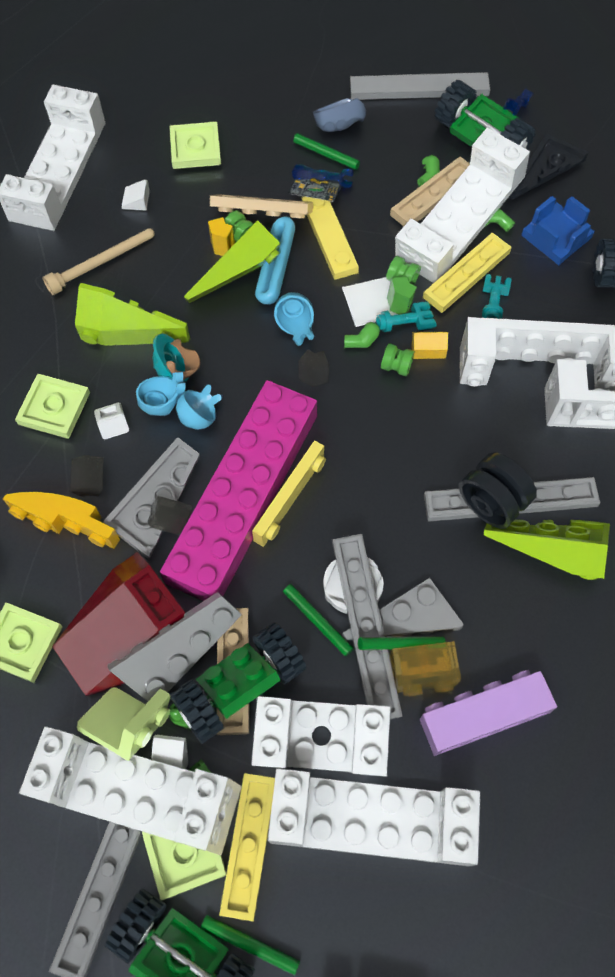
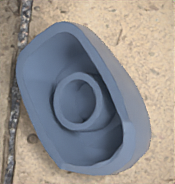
M345 98L313 111L317 126L321 130L336 132L349 128V126L357 121L363 122L366 117V108L364 103L358 98L353 100Z

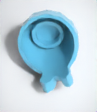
M293 292L281 296L275 305L274 317L278 326L286 333L294 335L293 340L297 346L304 342L305 337L313 340L314 333L311 326L314 320V309L310 300L300 293Z
M183 372L173 373L172 379L170 377L158 376L146 379L140 383L136 389L138 406L149 415H168L173 410L179 397L185 392L186 384L183 382Z
M207 384L201 393L187 390L179 397L176 411L180 422L184 426L200 430L209 427L216 420L217 416L214 405L222 400L223 395L211 396V384Z

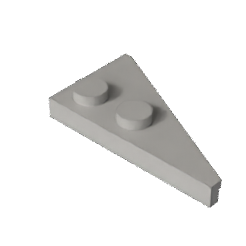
M430 578L379 609L386 637L411 636L414 633L430 634L433 631L449 629L458 631L464 626ZM351 628L342 633L346 641L353 640Z

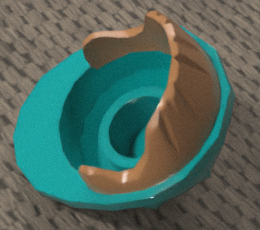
M164 333L155 336L152 359L153 368L156 370L157 375L172 379L173 373L183 372V382H186L200 367L198 353L195 350L183 347L180 339L174 340Z

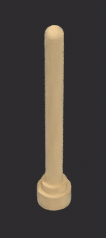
M146 229L61 274L58 272L53 274L51 272L43 276V281L49 292L54 296L62 291V288L66 286L65 283L152 239L154 231Z

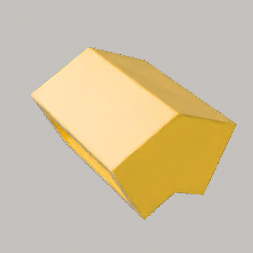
M218 218L208 221L214 253L223 256L235 244L232 225L225 224L224 218Z
M412 332L411 346L412 350L415 351L413 359L446 358L448 332Z

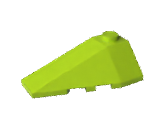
M257 220L185 294V299L191 303L262 267L265 262L271 264L280 254L278 251L280 242Z
M80 283L75 326L81 340L86 343H97L105 346L153 344L155 336L162 333L172 337L174 340L180 339L181 343H189L190 335L187 323L159 311L149 313L139 307V303L130 300L129 304L114 298L115 293L110 290Z
M514 520L506 529H499L488 523L486 524L484 529V536L570 574L579 575L583 579H604L610 523L570 520L569 525H556L553 520H543V522L536 525H530L525 520Z

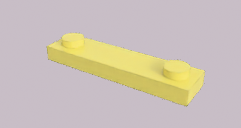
M302 197V201L313 202V212L306 215L334 280L357 274L359 266L330 201Z
M491 233L425 290L423 298L443 313L509 255L512 247L494 233Z
M314 440L252 530L254 542L264 547L268 540L272 541L280 530V522L314 472L319 473L326 461L324 445Z
M244 773L219 916L254 921L270 826L275 778Z

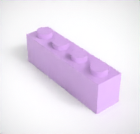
M529 670L522 671L512 676V682L502 685L500 680L484 686V692L473 695L472 691H468L454 697L455 702L444 706L443 702H438L426 707V713L421 716L420 722L433 755L442 754L544 716L555 710L557 705L542 672L539 671L531 674Z

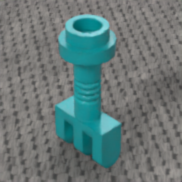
M491 274L485 275L482 292L490 293L489 304L482 309L483 318L502 319L503 309L499 306L500 296H508L512 278L506 277L504 284H500L501 276L496 275L495 282H491Z
M429 302L413 303L411 313L390 315L389 311H382L381 314L376 316V324L384 332L391 331L394 325L416 323L418 331L433 329L437 326L436 320L432 319L434 315L430 310Z

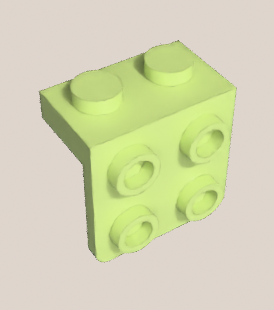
M111 688L78 721L77 730L129 761L140 747L143 748L148 743L153 732L166 722L170 714V709H168L170 695L166 691L159 689L144 704L118 688Z

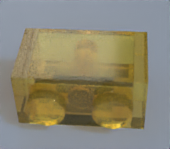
M454 642L395 648L391 651L390 661L397 693L404 692V696L420 695L423 693L422 690L435 688L437 693L454 690V686H457L461 680Z

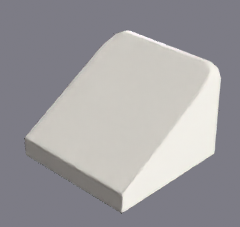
M142 180L125 187L122 209L147 210L150 194L147 180Z
M118 402L94 410L97 425L103 439L129 432L121 403Z
M155 734L153 737L151 760L186 769L189 763L186 738Z

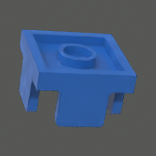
M551 196L536 208L532 222L523 229L521 236L556 264L560 265L588 242L595 231L591 229L589 223H586L590 213L586 206L571 196L567 199L565 207H562L556 202V198Z

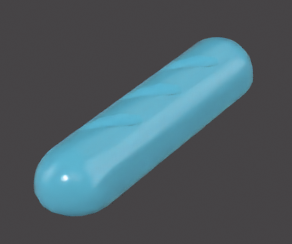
M287 216L277 219L270 231L280 242V248L278 249L280 254L271 264L265 262L261 267L255 296L262 304H273L280 295L295 233V223Z

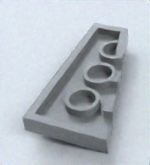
M177 437L107 516L103 523L114 528L121 539L147 559H150L200 458V454Z
M217 592L185 613L184 618L172 626L168 624L158 631L159 634L145 644L141 642L131 649L130 654L119 661L117 659L114 660L107 667L110 672L146 701H149L159 689L168 693L242 614Z

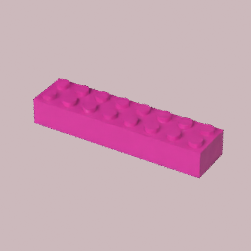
M266 380L160 570L165 584L202 601H205L217 592L224 596L253 540L252 530L274 500L317 418V400Z

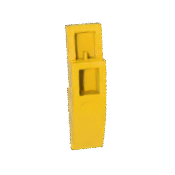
M44 492L6 494L3 498L10 508L8 512L20 520H24L25 517L32 520V524L44 532L52 530L60 534L62 529L65 528L75 535H79L81 532L89 536L88 539L99 547L107 545L115 549L120 541L114 528L100 522L102 517L96 506L84 501Z

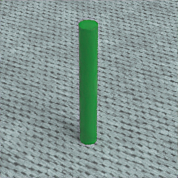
M297 133L294 136V143L357 170L360 165L359 160Z
M292 584L283 590V593L345 657L352 652L354 648Z
M443 636L360 637L357 645L359 650L444 649L446 641Z
M208 915L205 916L201 925L202 930L295 976L300 964L299 960Z

